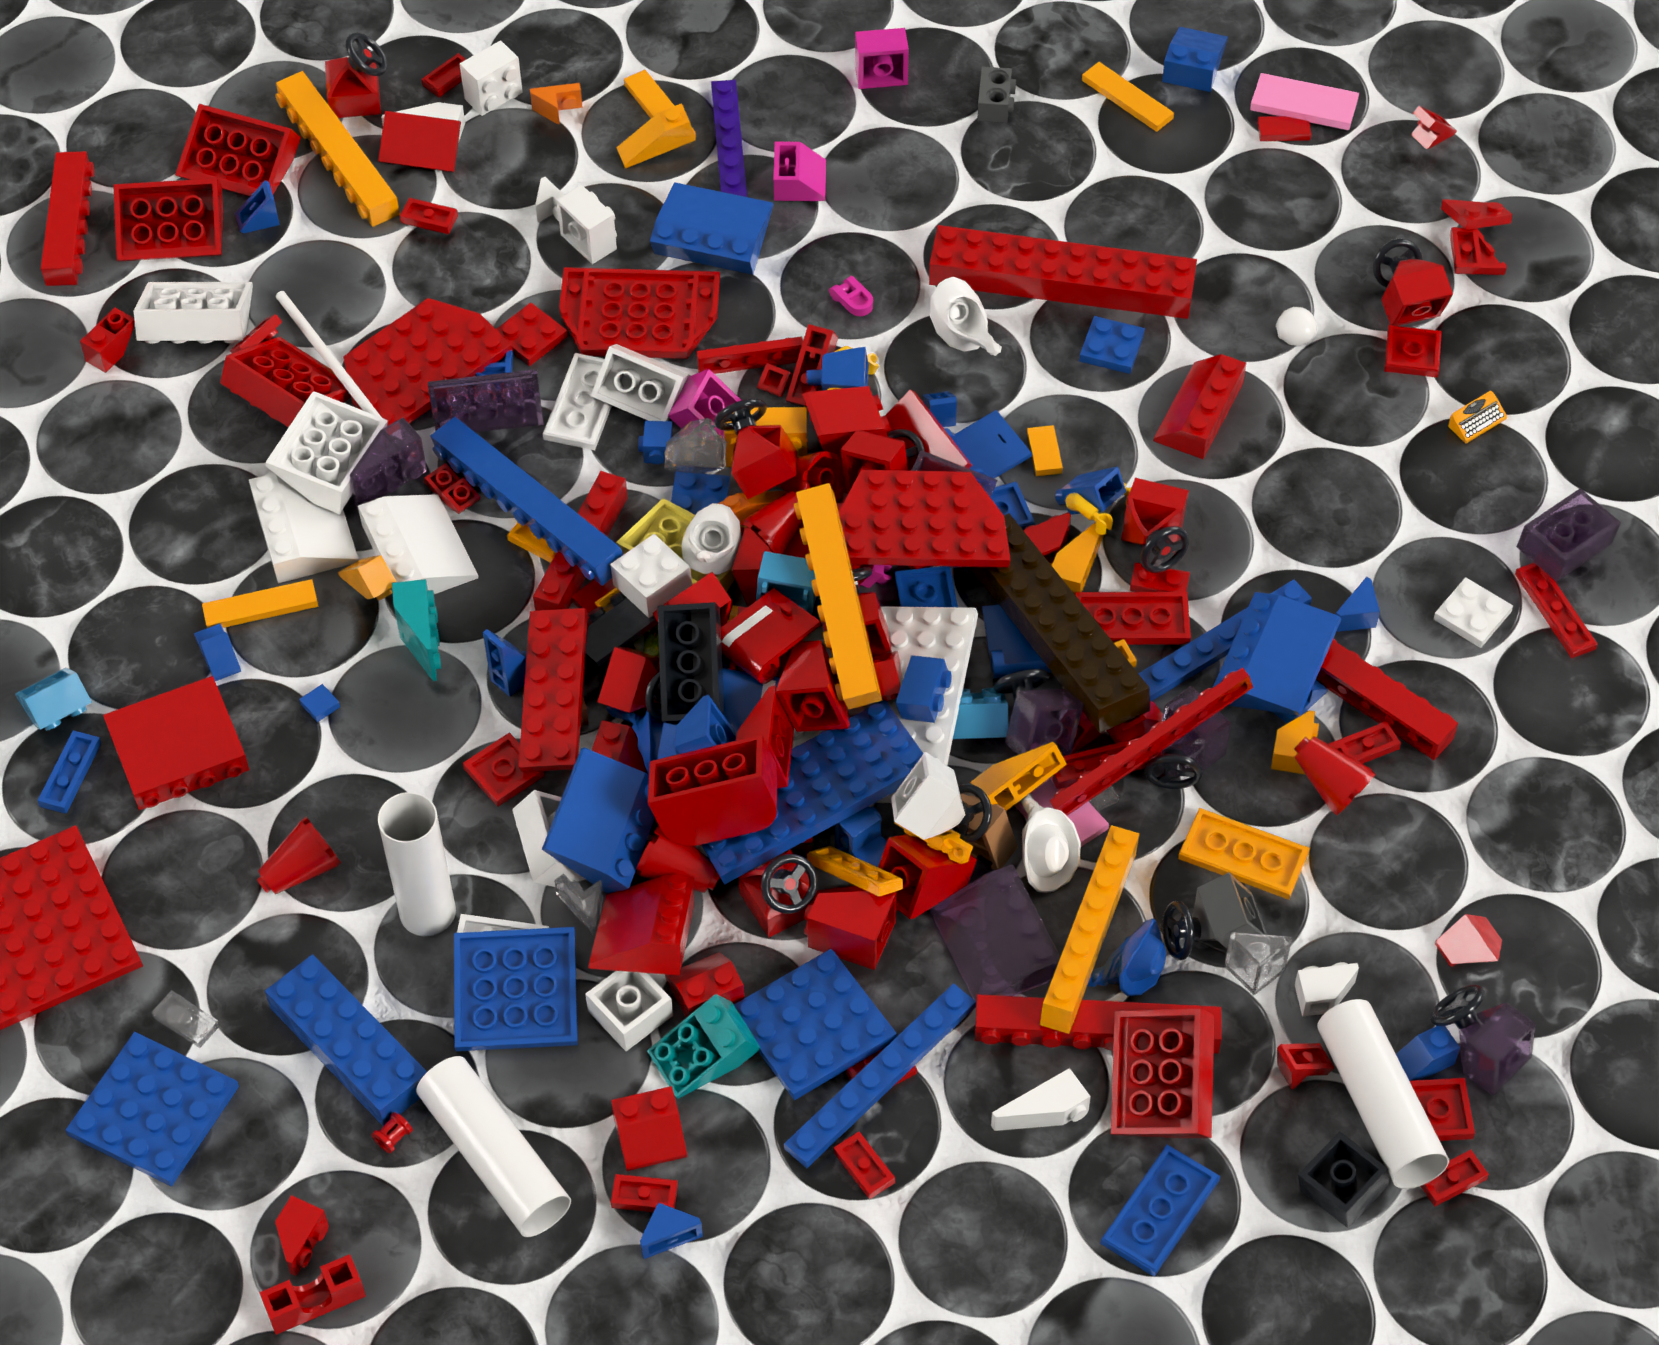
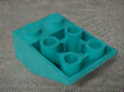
M426 579L392 583L393 604L400 639L432 681H437L436 669H442L438 650L440 640L436 624L438 623L437 607L435 606L434 591L428 590Z
M715 994L649 1048L647 1052L669 1087L672 1086L676 1098L679 1099L738 1068L758 1052L760 1046L732 1001Z

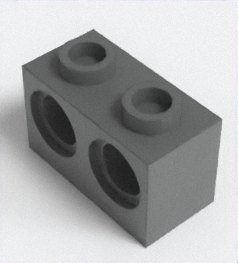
M982 66L977 121L1008 122V112L1013 113L1014 97H1010V94H1015L1016 79H1011L1012 68Z

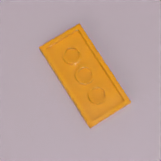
M1199 808L1179 852L1178 859L1220 875L1229 872L1239 882L1289 900L1308 857L1310 848Z

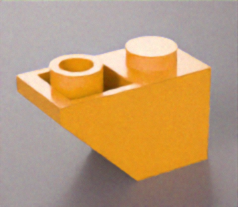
M1309 710L1277 729L1271 769L1305 775L1294 758L1297 754L1294 748L1305 736L1309 740L1313 736L1317 737L1319 723H1314L1315 711Z

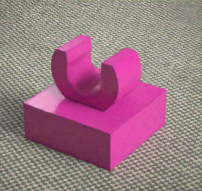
M892 565L860 566V568L869 567L872 569L871 576L860 580V585L870 588L876 582L886 585L891 580V576L885 573L892 568Z

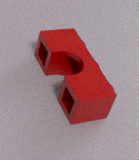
M350 1254L320 1266V1276L306 1285L293 1286L290 1280H287L259 1292L276 1335L366 1297L362 1281Z

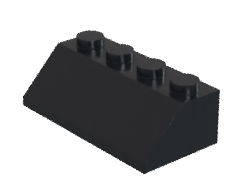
M621 591L614 594L609 599L611 603L604 608L602 606L597 607L588 614L584 667L602 666L611 659L614 647H628L658 625L655 617L651 616L648 618Z
M715 602L657 606L662 722L679 723L699 700L706 695L711 697L725 717L720 607Z

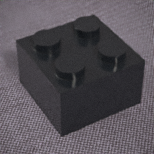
M1340 1131L1298 1174L1300 1191L1347 1228L1389 1186L1388 1168Z

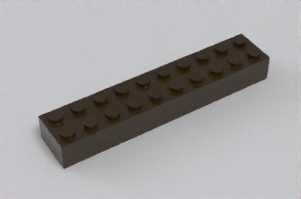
M1010 513L1005 514L1004 518L1011 560L1009 567L970 568L1099 733L1149 712L1150 687Z

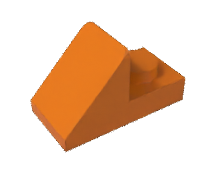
M580 83L530 89L532 110L556 124H560L558 110L583 108Z

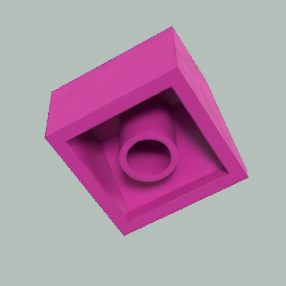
M710 369L688 377L668 417L687 434L723 444L725 443L724 430H720L715 426V417L725 407L741 401V399Z

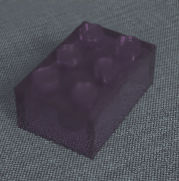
M1580 488L1526 524L1516 547L1557 582L1610 546L1614 541L1621 522Z

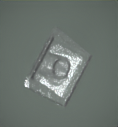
M1230 932L1225 968L1253 995H1256L1285 972L1291 946V937Z

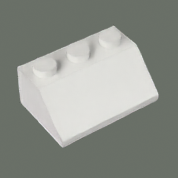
M615 344L609 346L591 397L648 421H669L668 414L685 385L689 374Z
M534 790L512 809L533 882L558 887L585 880V878L541 850L562 797Z

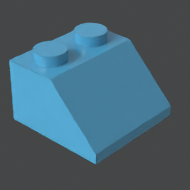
M66 667L15 694L35 727L40 730L45 728L46 731L60 725V719L69 714L71 717L85 712L87 710L86 705L92 703L77 673Z

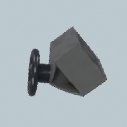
M1229 872L1197 888L1193 917L1188 907L1178 900L1169 903L1164 912L1162 922L1163 939L1169 954L1176 960H1185L1190 955L1194 941H1198L1236 958H1240L1270 944L1252 892ZM1176 909L1182 915L1179 921L1172 917ZM1172 933L1175 938V944L1173 942Z

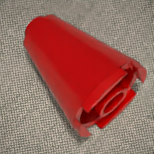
M828 451L797 457L796 476L776 485V487L787 492H798L829 483L837 502L845 488L842 486L844 478L842 460L837 454Z
M789 491L741 520V535L743 536L745 528H751L770 548L772 553L783 554L803 522L802 519L798 520L794 508V503H798L796 492Z
M1305 736L1294 748L1297 752L1294 756L1295 760L1328 808L1336 816L1352 802V799L1376 775L1369 767L1315 736L1310 740Z
M306 816L258 870L261 876L257 881L266 893L272 890L275 894H278L334 869L342 862Z
M658 826L654 832L657 835L649 841L637 865L635 874L648 879L676 874L694 877V891L705 893L708 888L713 891L720 876L716 873L717 871L710 859L694 846L681 845L671 841L663 834L660 826Z

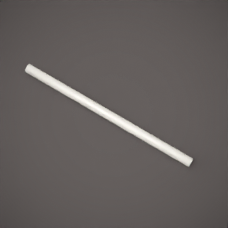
M284 291L278 292L276 294L277 300L361 409L382 418Z

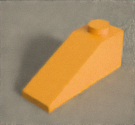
M681 103L657 113L616 148L626 169L693 142L696 139L689 118Z
M1096 522L1056 554L1054 562L1050 563L1074 594L1075 592L1083 591L1104 536L1095 531Z
M382 555L360 559L337 572L340 578L366 599L375 597L378 601L393 593L391 590L392 583L396 582Z
M1051 742L992 765L970 783L981 788L987 794L992 805H1000L1007 811L1062 769L1067 763L1057 745Z

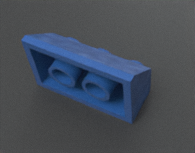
M706 695L677 724L673 747L678 755L736 741L737 734L711 697Z

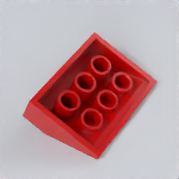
M199 104L175 175L188 180L217 178L223 190L248 197L264 181H268L272 194H274L294 160L301 137L287 127Z
M217 178L113 184L118 262L222 255L223 197L222 185Z
M280 336L226 355L220 383L230 389L232 393L241 396L252 406L258 407L269 414L271 418L278 420L287 427L291 425L313 391L342 403L351 397V394L329 367Z
M680 874L672 876L663 875L631 886L629 889L606 895L589 961V969L680 975L694 909V877H686Z
M1203 1009L1114 1011L1112 1135L1212 1138L1214 1014Z

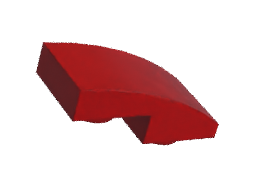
M446 463L424 477V483L435 495L438 494L441 501L458 514L481 498L464 478L459 479Z

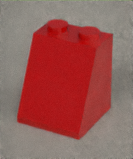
M869 386L813 391L802 394L823 451L837 454L841 460V448L856 430L887 437V432L891 431L886 415L881 417L879 411L883 410L878 394L872 395Z
M821 640L798 642L793 646L775 690L796 732L848 729L850 726L844 700H838L835 684L839 683L838 674L833 675L829 663L830 657Z
M906 834L888 838L878 868L903 879V889L896 891V909L909 919H914L967 886L977 859L970 855L968 862L960 864L950 860L948 854L942 852V850L930 848L927 842L919 837Z
M868 891L818 893L814 903H810L807 906L804 914V920H807L804 934L808 938V948L823 953L832 949L840 959L875 970L896 923L897 892L895 891L880 897Z

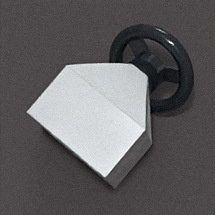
M924 752L891 797L894 822L924 840L950 829L954 830L953 827L959 825L958 831L955 832L961 834L960 839L971 843L986 833L992 819V806L987 794L981 788L972 784L958 786L954 770ZM960 794H974L980 802L968 805L962 801ZM983 812V818L979 827L974 832L967 834L969 822L973 820L976 814Z

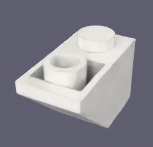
M1340 962L1329 967L1318 968L1316 966H1309L1298 970L1295 988L1302 1017L1325 1014L1328 1010L1338 1005L1356 981L1359 969L1358 963L1347 964Z

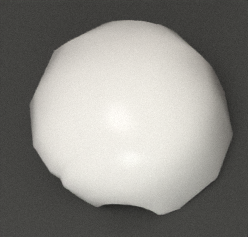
M1292 307L1285 310L1276 323L1278 337L1289 345L1301 346L1309 343L1317 331L1316 320L1313 314L1303 307Z

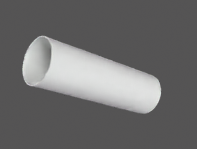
M414 792L400 793L388 799L381 807L378 814L379 829L400 920L409 932L419 936H432L446 930L453 922L456 914L437 811L432 801L422 794Z
M1356 999L1340 1003L1328 1010L1318 1022V1031L1385 1167L1388 1168L1394 1185L1398 1188L1408 1189L1424 1185L1437 1178L1447 1168L1449 1158L1371 1004L1366 1000Z
M461 1056L451 1057L431 1068L420 1080L416 1089L417 1095L521 1235L524 1237L536 1236L556 1224L569 1209L571 1198L465 1058Z

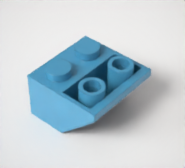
M984 688L982 692L970 693V689H963L953 739L1008 737V702L1005 694L996 692L994 688Z

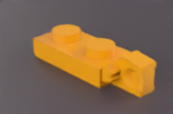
M894 822L896 825L903 828L906 834L913 837H919L911 831L907 830L906 828L902 827L898 823ZM952 829L924 840L930 848L942 850V852L948 854L950 860L960 864L969 861L973 849L972 845L960 839L961 834Z

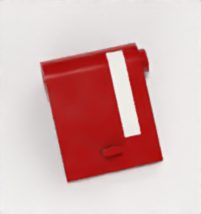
M773 588L721 627L722 655L761 684H766L773 680L779 671V657L818 628L821 622Z

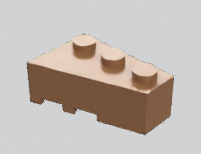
M960 794L962 801L968 805L980 802L973 795ZM991 804L992 819L989 828L981 838L969 843L973 846L970 855L974 858L981 855L993 863L991 865L992 869L999 872L1016 851L1018 845L1005 809L1000 805ZM983 812L976 814L973 820L969 822L967 834L974 832L979 827L983 818ZM959 825L953 827V829L958 831Z

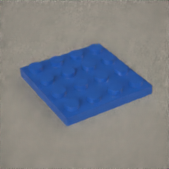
M575 927L454 933V1022L456 1051L578 1045Z
M832 949L827 950L734 1004L760 1046L758 1052L794 1101L888 1046L897 1037L895 1030Z
M134 1032L65 1131L68 1136L172 1187L239 1088L238 1081Z

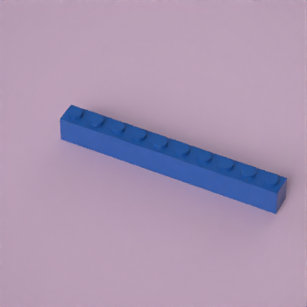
M453 417L430 435L434 444L432 450L441 461L445 459L456 473H463L467 481L472 486H479L488 499L494 498L504 512L510 511L520 525L524 526L526 524L535 537L546 540L549 547L555 553L561 552L566 561L573 567L577 565L587 579H594L602 586L612 579L610 564L623 556L621 547L456 417Z

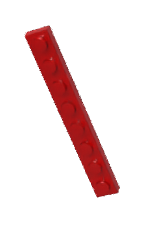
M1243 667L1237 672H1230L1223 678L1221 683L1213 688L1205 689L1192 703L1182 705L1175 711L1173 716L1153 725L1147 734L1141 738L1131 740L1125 749L1105 758L1099 767L1093 771L1083 773L1078 778V781L1070 787L1057 791L1054 797L1049 800L1053 809L1061 810L1068 816L1254 688L1248 673Z

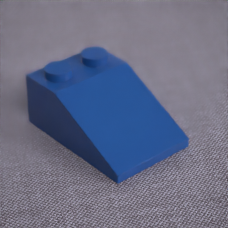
M1179 27L1169 45L1164 60L1162 82L1211 92L1228 37Z

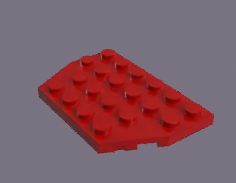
M564 267L559 305L560 315L580 353L583 355L606 356L609 346L618 344L649 358L688 359L717 320L720 272Z
M427 298L347 353L343 358L346 372L380 416L388 420L387 440L475 378L477 372L482 373L485 371L486 366L496 363L505 357L508 351H513L511 343L480 313ZM351 396L353 406L355 408L362 410L361 407L354 400V398Z
M861 470L839 510L851 565L1009 567L1011 561L1004 515L971 472Z

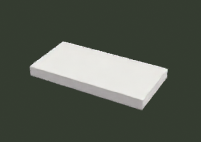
M578 353L574 354L544 429L543 440L590 450L596 449L612 405L591 397L604 362L603 358Z

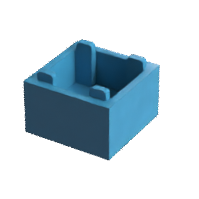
M764 551L757 581L756 601L775 588L812 615L816 601L811 580L816 579L814 570H809L805 558Z

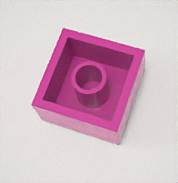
M905 28L855 32V70L858 89L908 85L909 48Z

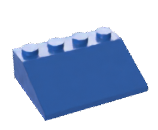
M674 182L655 222L650 239L653 252L657 255L754 275L774 204L763 200Z
M1255 592L1213 687L1221 683L1227 674L1233 671L1237 672L1243 667L1250 676L1254 688L1228 706L1301 715L1342 619L1338 615L1281 595Z
M581 748L541 850L605 893L629 889L655 820V816L648 805L649 775L587 748Z

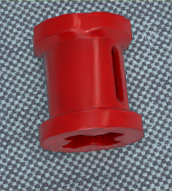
M396 1112L389 1116L390 1120L379 1131L375 1130L371 1134L376 1144L390 1154L395 1150L394 1145L405 1134L409 1135L413 1131L408 1121Z

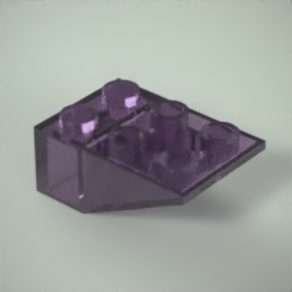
M404 417L379 431L350 473L353 495L358 511L359 505L395 492L402 485L419 478L423 473L427 472L422 439Z

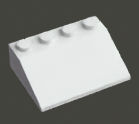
M148 282L134 309L137 341H145L150 344L160 341H171L172 343H184L186 341L210 343L213 340L237 343L243 340L247 331L253 284L252 282Z
M313 391L267 459L265 466L315 505L340 514L384 445L388 420Z
M275 473L249 479L254 503L278 584L347 566L359 560L343 509L338 514L315 505Z
M438 494L384 496L358 506L362 527L376 556L382 555L396 582L426 579L428 590H433L434 594L478 579V574Z

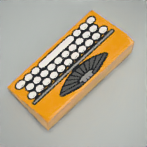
M1489 391L1452 413L1448 427L1461 440L1468 443L1505 421L1507 415L1495 394Z

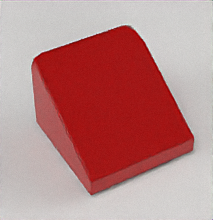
M766 363L756 388L782 397L791 383L793 374Z

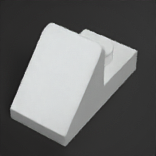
M546 177L541 178L536 199L537 222H541L552 214L559 221L557 199L564 196V194Z

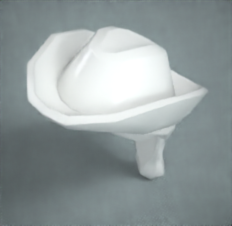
M950 277L940 282L930 300V318L936 333L950 347L964 352L982 347L991 355L996 356L1000 353L1002 346L997 344L988 333L986 312L978 295L966 281L956 277Z
M712 503L698 511L686 528L681 544L683 560L691 569L703 574L713 572L718 575L730 570L733 566L742 535L740 521L730 507Z
M1029 793L1020 800L1028 813L1027 823L1022 830L1023 865L1028 883L1037 892H1054L1070 882L1079 866L1081 842L1074 823L1061 810L1039 806L1038 802L1032 798V794Z

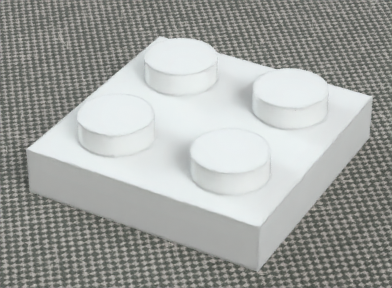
M1465 577L1435 612L1434 620L1482 648L1511 613L1513 605Z

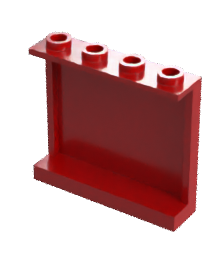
M213 676L103 715L139 810L155 807L161 802L182 797L191 791L202 787H210L216 782L230 777H237L249 771L246 755Z

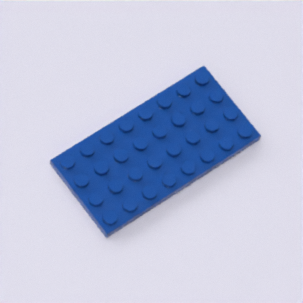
M886 700L873 704L862 712L850 717L848 729L826 730L792 749L788 787L777 789V815L770 826L757 832L701 844L724 885L896 792L922 757L923 752Z

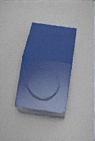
M1436 1026L1417 1035L1396 1056L1409 1081L1423 1080L1454 1065L1460 1046L1446 1026Z

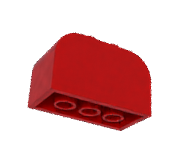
M763 734L650 761L648 805L663 834L671 841L681 845L696 846L757 832L770 826L777 815V764Z

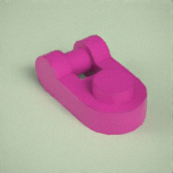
M853 276L846 278L840 286L836 284L829 288L832 299L836 302L839 301L851 314L865 316L872 311L873 296Z

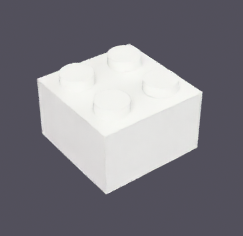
M501 40L460 63L464 99L481 116L523 93L519 58Z
M580 185L557 199L561 235L591 264L617 249V233L614 223L615 214L610 207H605L592 191L589 192L584 186Z
M655 534L610 564L613 585L648 618L653 616L652 613L658 609L657 606H662L692 585L690 566Z
M615 971L585 994L588 1012L625 1051H628L673 1016L672 999L647 973Z

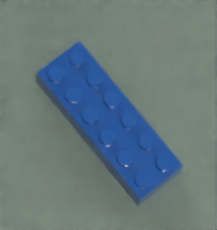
M313 954L265 990L270 1009L382 1126L390 1120L389 1116L393 1112L401 1114L420 1099L416 1089L427 1071Z

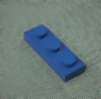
M72 731L37 800L39 807L67 814L102 744L100 737Z

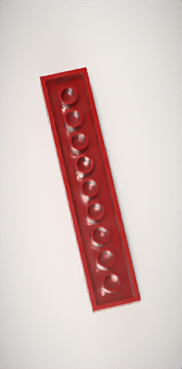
M938 225L929 265V285L938 286L943 280L956 277L966 281L973 291L1189 319L1197 259Z

